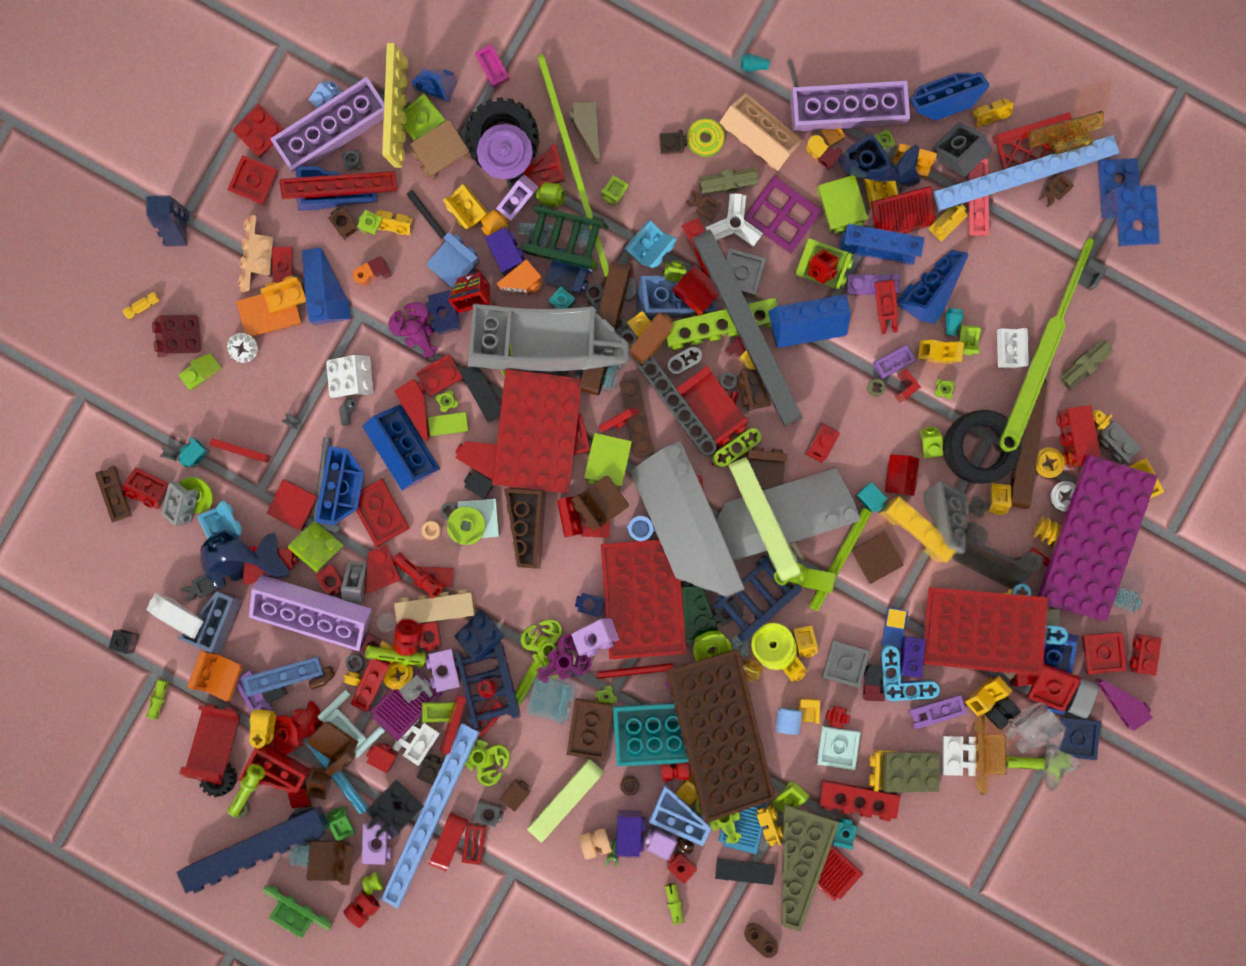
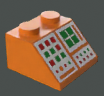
M526 259L500 280L497 286L502 293L529 296L531 293L534 295L542 289L543 281L538 272Z

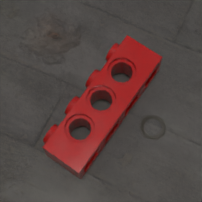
M822 779L818 803L825 810L833 811L834 808H838L846 814H853L854 811L859 812L860 816L872 818V815H876L881 820L891 821V818L897 819L901 796L894 792L874 791L872 788ZM838 793L844 794V799L841 802L835 801V796ZM856 797H863L861 805H854ZM881 800L882 806L879 809H874V802Z

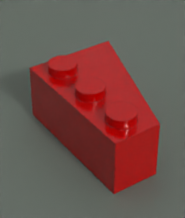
M265 744L261 748H254L238 781H241L247 775L249 766L255 764L262 767L265 771V775L258 781V785L273 786L276 789L297 793L306 783L311 768L286 754L277 753L279 752L278 750L272 749L268 744Z

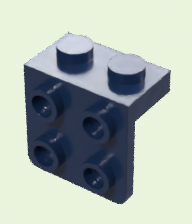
M563 248L557 249L558 251L564 252ZM552 261L545 281L549 285L557 288L563 287L566 291L580 296L582 291L585 292L588 285L587 276L589 273L592 274L593 270Z

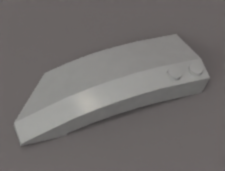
M473 304L468 366L517 371H569L605 367L628 362V343L621 339L615 333V329L596 313L597 310L592 305L591 307L569 309H523ZM509 344L512 345V357L509 355Z
M681 441L662 448L631 469L630 473L675 578L692 583L697 587L717 592L725 597L744 590L729 550Z
M837 468L763 491L787 544L860 521L855 502ZM743 497L724 503L716 522L732 560L767 551Z

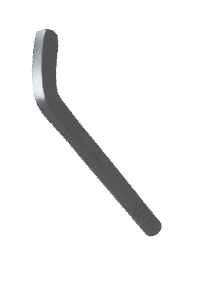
M323 437V445L321 452L322 454L320 460V469L316 494L318 498L315 502L314 520L317 512V506L328 453V447L330 446L331 438ZM319 523L324 529L337 533L340 530V526L337 524Z

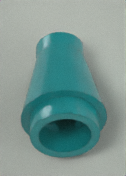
M750 53L742 55L741 70L753 72L769 69L770 60L768 58Z
M948 308V312H946L945 335L957 336L965 316L963 315L964 310Z

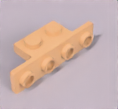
M256 215L248 216L243 225L246 232L245 238L242 240L244 253L240 259V268H242V274L238 279L240 292L249 291L251 273L270 275L273 237L255 234Z

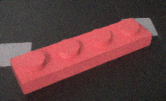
M983 159L968 173V181L988 175V159ZM989 195L968 202V236L989 235Z

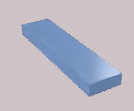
M317 656L243 677L242 682L246 696L250 697L322 676L323 672Z

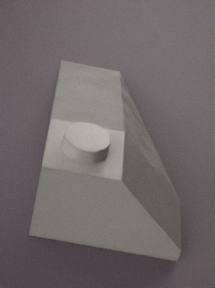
M940 481L923 492L924 505L947 546L962 554L965 551L966 542L964 529L967 528L968 524L965 521V517L969 515L967 497L965 494Z

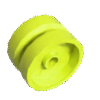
M778 623L763 625L755 632L752 638L751 647L755 657L764 667L770 670H781L788 667L797 655V644L793 635L785 626Z

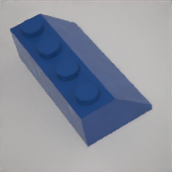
M847 294L777 306L768 311L776 348L847 336L851 315Z
M401 404L374 415L362 425L402 491L416 485L440 469Z

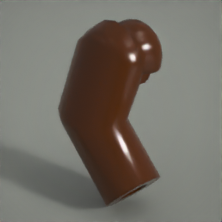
M333 667L324 668L322 670L324 676L310 680V689L313 690L325 686L334 678L335 672H333Z

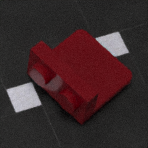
M160 315L152 322V332L155 333L156 337L154 351L157 352V357H166L169 354L199 353L201 351L199 319L197 315Z

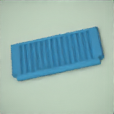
M770 802L739 812L740 820L733 821L735 832L741 833V838H739L738 842L727 844L725 840L728 835L722 829L718 841L724 842L723 846L757 854L764 826L761 827L756 813L760 807L766 809Z

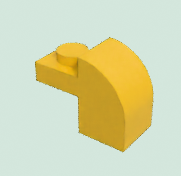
M920 340L918 359L941 364L962 362L964 343Z
M999 676L994 679L989 678L971 693L965 703L977 716H980L990 711L998 700L1009 696L1012 690Z

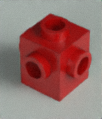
M825 249L812 256L808 275L822 284L830 279L832 280L837 274L836 268L839 258Z

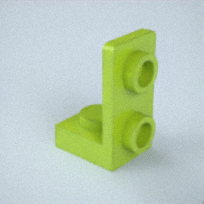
M796 563L800 574L791 577V583L794 585L798 584L800 587L829 593L833 592L836 574L809 569L802 564Z

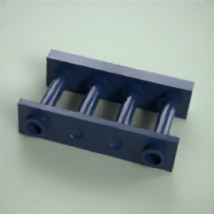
M764 555L756 562L758 566L741 580L743 585L750 580L767 600L769 607L765 611L760 610L744 590L736 593L754 614L755 620L752 623H746L727 601L732 595L728 597L719 595L714 599L716 603L712 607L716 609L722 606L740 627L739 630L741 632L737 636L741 641L748 640L802 591L798 584L791 586L787 583L785 585L777 583L782 589L783 595L779 598L772 596L755 576L764 568L775 581L774 574L776 570L769 563L772 561L770 556L766 557Z
M502 641L480 660L494 658L497 659L499 666L494 670L472 676H467L465 665L476 662L470 656L463 658L462 653H456L457 658H454L456 669H460L470 710L468 715L470 726H474V729H479L480 721L506 714L508 716L511 715L513 719L522 717ZM497 676L498 678L502 677L503 685H501V688H497L495 695L491 698L501 695L503 697L506 696L508 704H505V707L477 714L474 703L491 698H484L480 694L472 695L470 684L482 681L483 679Z

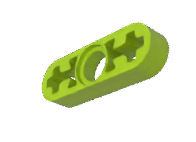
M755 428L746 429L730 442L723 445L712 454L713 464L717 467H725L756 446L761 441L760 431ZM749 433H755V441L749 440L746 443L743 441L750 437ZM735 442L741 445L739 453H734L732 450V445ZM728 451L730 455L724 457V463L718 462V454L725 455Z

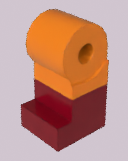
M379 256L357 267L353 271L352 277L356 283L365 286L372 279L380 275L386 279L392 276L384 258Z

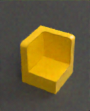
M799 698L798 710L803 711L801 722L819 724L820 700L816 698Z

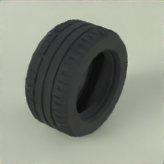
M977 410L955 420L949 427V430H947L943 444L945 460L949 468L952 469L951 471L964 481L975 484L995 482L1009 475L1019 462L1020 451L1022 450L1021 440L1018 447L1013 451L1007 452L1001 448L999 458L989 468L976 467L968 461L963 451L964 437L970 429L976 426L987 427L994 431L998 438L1001 439L1009 418L993 410ZM1005 437V446L1013 448L1014 440L1011 437Z

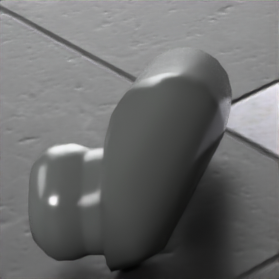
M349 398L340 406L341 426L351 424L350 414L357 407L355 399Z

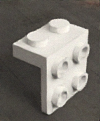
M351 355L327 361L328 387L331 398L354 394H374L370 356Z

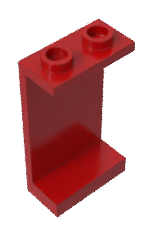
M708 366L676 388L718 446L720 444H727L732 440V435L736 432L740 434L748 428L747 424L749 421L741 413Z
M213 704L199 705L198 709L201 711L192 747L186 767L181 766L179 774L186 778L222 785L241 716L232 708L225 707L224 710L217 709V706Z

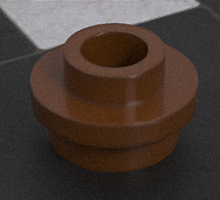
M634 776L624 777L620 783L621 791L626 795L637 793L639 790L638 779ZM628 782H632L634 786L632 788H627L626 784Z
M683 837L676 840L677 850L680 853L690 855L693 852L694 842Z

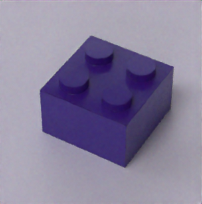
M506 227L485 237L504 277L525 261L521 249H516L515 247L518 244L512 231L508 232Z
M618 810L616 856L640 857V852H644V836H641V832H645V817H642L641 811Z

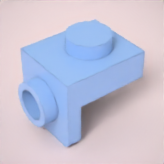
M332 81L320 82L309 98V101L316 108H319L342 92Z

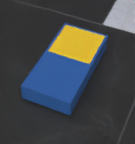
M887 607L882 646L891 644L896 648H902L907 617L906 610Z

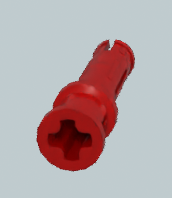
M402 553L394 556L393 562L417 582V587L424 589L431 599L436 598L441 593L443 585L437 584L429 573L422 572Z

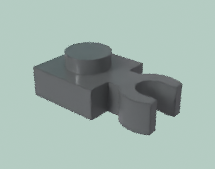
M204 574L191 581L192 587L185 586L180 591L188 590L190 596L185 598V601H190L195 598L196 594L199 598H202L218 589L214 587Z

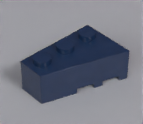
M170 195L146 196V216L153 228H158L157 235L158 237H163L162 244L164 246H187L188 210Z

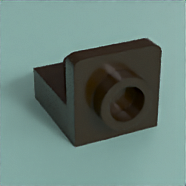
M679 130L678 133L660 134L661 154L683 153L684 147H687V135H683V130Z
M432 754L430 756L426 755L417 778L433 785L443 764L440 761L441 758Z

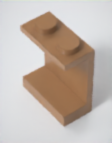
M449 120L410 144L413 148L410 151L416 161L420 160L423 166L421 169L426 177L430 175L433 180L436 179V173L461 157L466 160L471 156L468 148Z

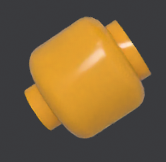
M491 210L481 219L483 225L481 230L486 236H489L505 227L508 229L507 223H509V220L500 211Z

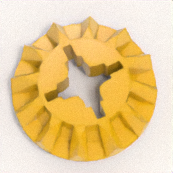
M1047 447L1038 452L1036 471L1039 475L1053 478L1063 471L1065 461L1059 450ZM1046 458L1056 460L1051 464V468L1049 466H1042L1046 462Z
M400 662L390 664L384 678L386 686L392 690H400L413 679L414 671L411 665L403 666ZM398 670L402 674V676L400 677V681H398L396 678L398 676Z

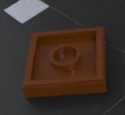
M885 532L851 550L869 584L904 566Z

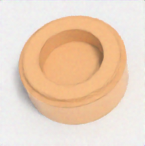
M436 521L425 522L421 529L422 535L429 540L438 538L441 534L440 524Z

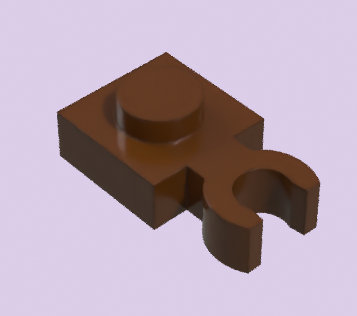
M1059 173L1045 187L1049 192L1041 194L1039 200L1047 197L1049 203L1046 204V207H1049L1054 203L1055 197L1060 200L1074 185L1062 173Z
M692 191L691 195L695 196L696 200L690 201L687 199V205L698 207L695 212L712 222L722 204L707 195L702 199L698 192Z

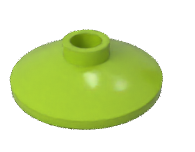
M187 477L179 483L187 491L196 489L199 492L193 513H203L211 507L213 493L210 486L204 480L197 477Z

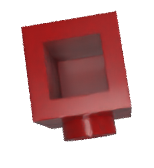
M383 742L382 744L378 743L375 747H370L366 754L369 757L366 763L387 774L395 762L398 753L391 750L392 747Z
M679 851L677 853L673 852L669 860H667V869L683 884L697 871V866Z

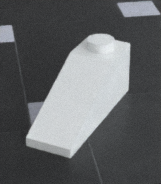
M158 593L154 594L146 609L156 618L191 638H195L203 623V620L175 599Z

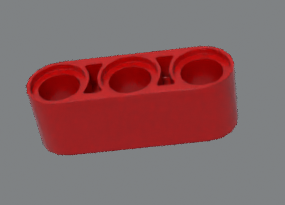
M450 812L428 865L447 872L467 825V819Z

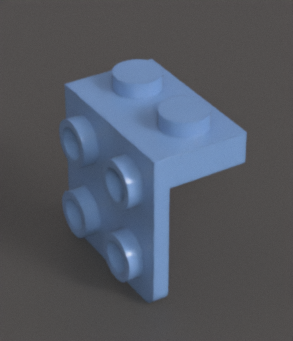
M448 232L444 236L446 242L427 262V266L453 288L457 279L468 275L479 263V259L476 256L478 253L472 247L466 248L462 244L463 240L457 234L451 235Z

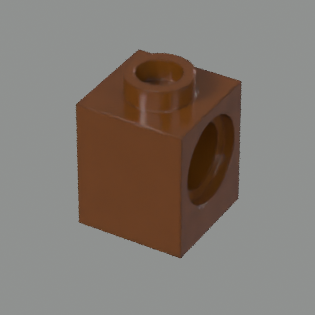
M344 207L333 210L330 214L331 216L328 217L344 240L359 230L357 224ZM347 218V223L344 226H339V220Z
M311 767L306 782L308 797L326 800L331 785V777L324 773L325 769Z
M515 779L501 796L500 800L515 812L530 794L528 789L530 786L522 779L520 781Z

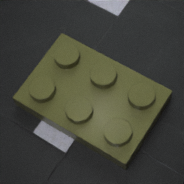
M884 752V792H939V752Z

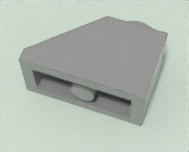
M348 561L341 587L342 600L362 606L366 589L367 562Z

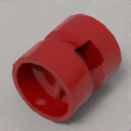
M402 619L396 623L393 649L396 653L403 656L416 653L421 630L420 624L417 621Z
M689 763L661 764L662 782L673 781L674 778H677L679 781L689 780Z
M362 890L355 897V902H351L343 910L345 917L358 928H362L369 920L368 916H373L380 908L376 898L373 895H367L365 890Z

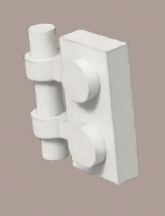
M420 719L392 747L398 752L402 746L406 748L403 756L418 766L441 733L425 722L421 728L417 727L416 724ZM411 732H414L416 736L410 743L406 739Z
M942 735L943 775L963 776V768H968V776H976V768H978L976 751H978V744H976L975 736H969L968 744H963V736ZM963 750H968V761H963Z

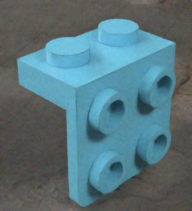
M648 220L624 250L639 264L653 268L662 262V257L666 252L673 249L677 238L663 233L652 221Z
M225 500L221 501L215 509L197 516L207 539L221 531H229L238 538L241 536V525L238 521L234 520L232 515L233 509Z

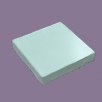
M496 498L458 502V508L473 507L482 513L486 522V530L482 538L499 537ZM464 520L461 528L462 530L467 529L469 531L472 524L470 521L466 522Z
M822 725L816 764L855 770L861 732Z

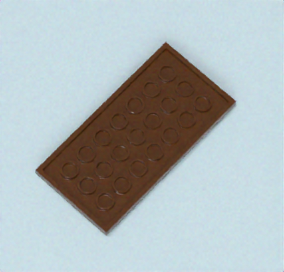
M739 649L666 670L703 822L708 823L776 800Z

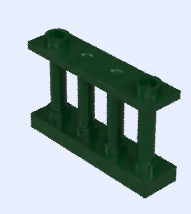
M540 204L539 207L532 205V210L539 214L532 240L529 243L522 242L520 246L521 251L527 255L596 271L598 263L593 259L592 252L599 228L604 230L609 228L604 219L593 216L591 219L552 210L551 207ZM546 216L556 218L549 245L545 248L540 246L539 240ZM564 220L574 222L567 249H564V252L558 251L556 246ZM581 225L591 226L585 252L581 256L575 255L574 249Z

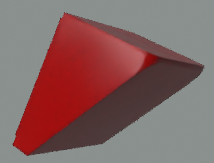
M306 786L302 787L297 793L287 791L292 809L312 805L311 798L306 793Z

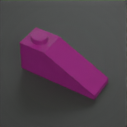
M1095 680L1127 729L1134 731L1153 718L1150 714L1151 709L1145 702L1136 699L1105 680Z

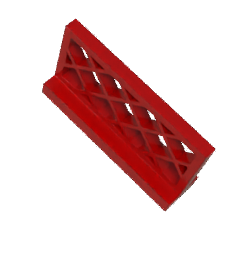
M1070 112L992 136L993 143H996L1002 169H1007L1011 161L1018 165L1023 164L1028 156L1035 159L1042 158L1047 150L1054 154L1061 152L1065 144L1071 148L1077 147L1070 120H1072ZM1065 126L1067 131L1064 139L1056 135L1059 127ZM1043 132L1051 136L1046 145L1038 141L1040 134ZM1024 138L1033 141L1029 150L1019 146ZM1053 138L1062 142L1058 151L1049 147ZM1010 144L1015 147L1010 156L1004 153L1002 145ZM1035 144L1044 148L1040 157L1031 153ZM1017 149L1026 153L1022 162L1013 158Z

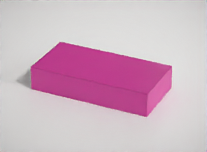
M492 44L475 53L493 88L510 79Z

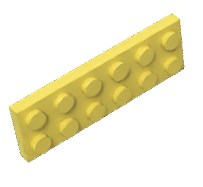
M387 43L382 155L395 168H402V161L405 160L403 142L406 140L403 124H406L404 108L407 105L405 87L408 86L406 69H408L409 63L407 57L404 56L395 43Z

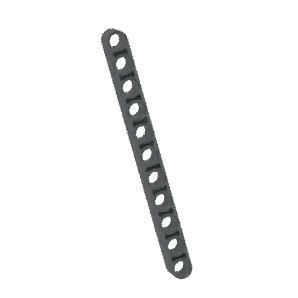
M709 229L693 237L694 245L782 424L786 427L802 419L800 410L712 231Z
M593 283L587 286L585 292L587 300L597 310L598 314L604 290L600 285ZM592 289H596L600 294L598 297L592 298L589 296V292ZM621 315L620 321L622 326L617 329L616 334L621 339L625 335H631L634 339L632 343L628 344V356L698 451L704 456L712 455L716 450L714 439L655 359L651 357L643 366L629 354V348L638 337ZM647 366H654L656 372L653 375L647 374L645 371ZM659 381H665L667 388L659 390L656 384ZM676 396L679 403L672 406L668 403V398ZM682 411L689 413L690 419L688 421L680 419L679 414ZM692 427H699L701 435L698 437L691 434ZM710 442L713 447L712 451L705 452L702 449V444Z

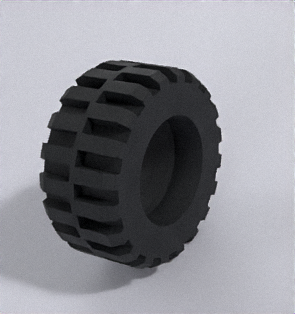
M499 97L495 102L489 99L486 101V105H478L476 113L472 111L469 116L470 121L466 123L467 132H465V139L469 152L479 167L482 168L477 156L479 140L490 126L502 121L513 123L526 133L531 141L532 157L536 156L537 147H539L537 123L535 118L532 117L530 110L525 109L522 103L518 102L516 104L514 99L510 98L507 101H503V97Z

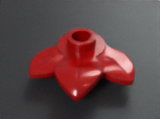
M309 701L306 710H294V720L299 725L296 733L302 738H308L324 723L318 718L321 712L313 701Z

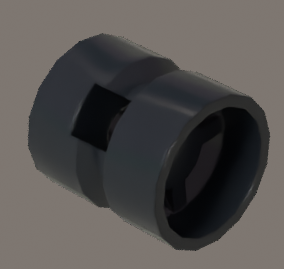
M1006 696L998 700L996 705H993L990 711L984 714L1002 731L1009 724L1008 720L1016 718L1021 711Z

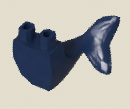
M871 134L847 148L838 160L847 176L852 175L882 182L897 180L905 186H913L920 183V178L915 168L919 155V146L917 145L910 147L899 162L894 165L885 149Z
M221 531L205 540L200 549L202 569L206 577L217 589L227 585L224 577L230 575L232 581H238L243 578V562L255 565L274 577L290 575L289 569L277 555V538L275 533L266 535L256 551H252L240 538L229 531Z

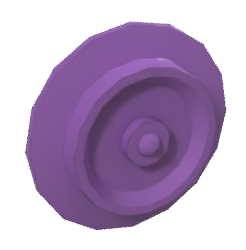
M509 124L495 125L485 131L477 147L478 162L483 170L492 177L503 180L515 178L522 174L529 166L533 154L531 141L526 133L517 126Z

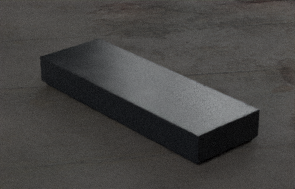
M468 367L461 371V376L487 422L489 423L499 417L501 406L480 368Z
M717 858L715 879L773 885L775 865Z

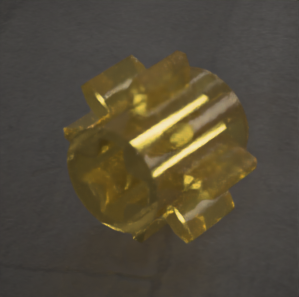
M751 658L749 662L744 661L743 668L747 682L753 683L754 679L759 681L763 667L759 666V661Z

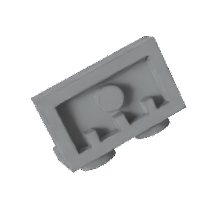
M1112 421L1097 435V438L1100 440L1099 444L1104 449H1108L1113 454L1112 458L1119 464H1128L1131 461L1130 459L1141 449L1116 421Z
M176 481L169 482L161 515L174 526L191 523L199 492L196 489L187 491Z

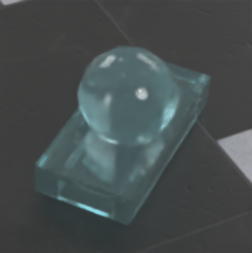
M519 223V233L529 234L528 239L531 241L536 223ZM544 224L539 240L541 247L546 244L547 235H552L555 224Z

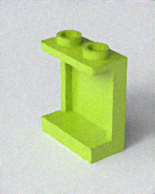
M855 176L818 185L816 192L822 201L829 225V233H842L846 231L847 224L864 226L868 217Z
M808 238L795 275L818 282L808 275L809 263L812 256L825 249L837 256L839 260L836 276L823 285L837 290L840 289V286L844 287L847 276H844L847 268H851L854 258L851 257L852 253Z
M594 433L584 477L588 479L587 483L594 485L603 477L609 476L617 488L618 486L622 487L632 441Z

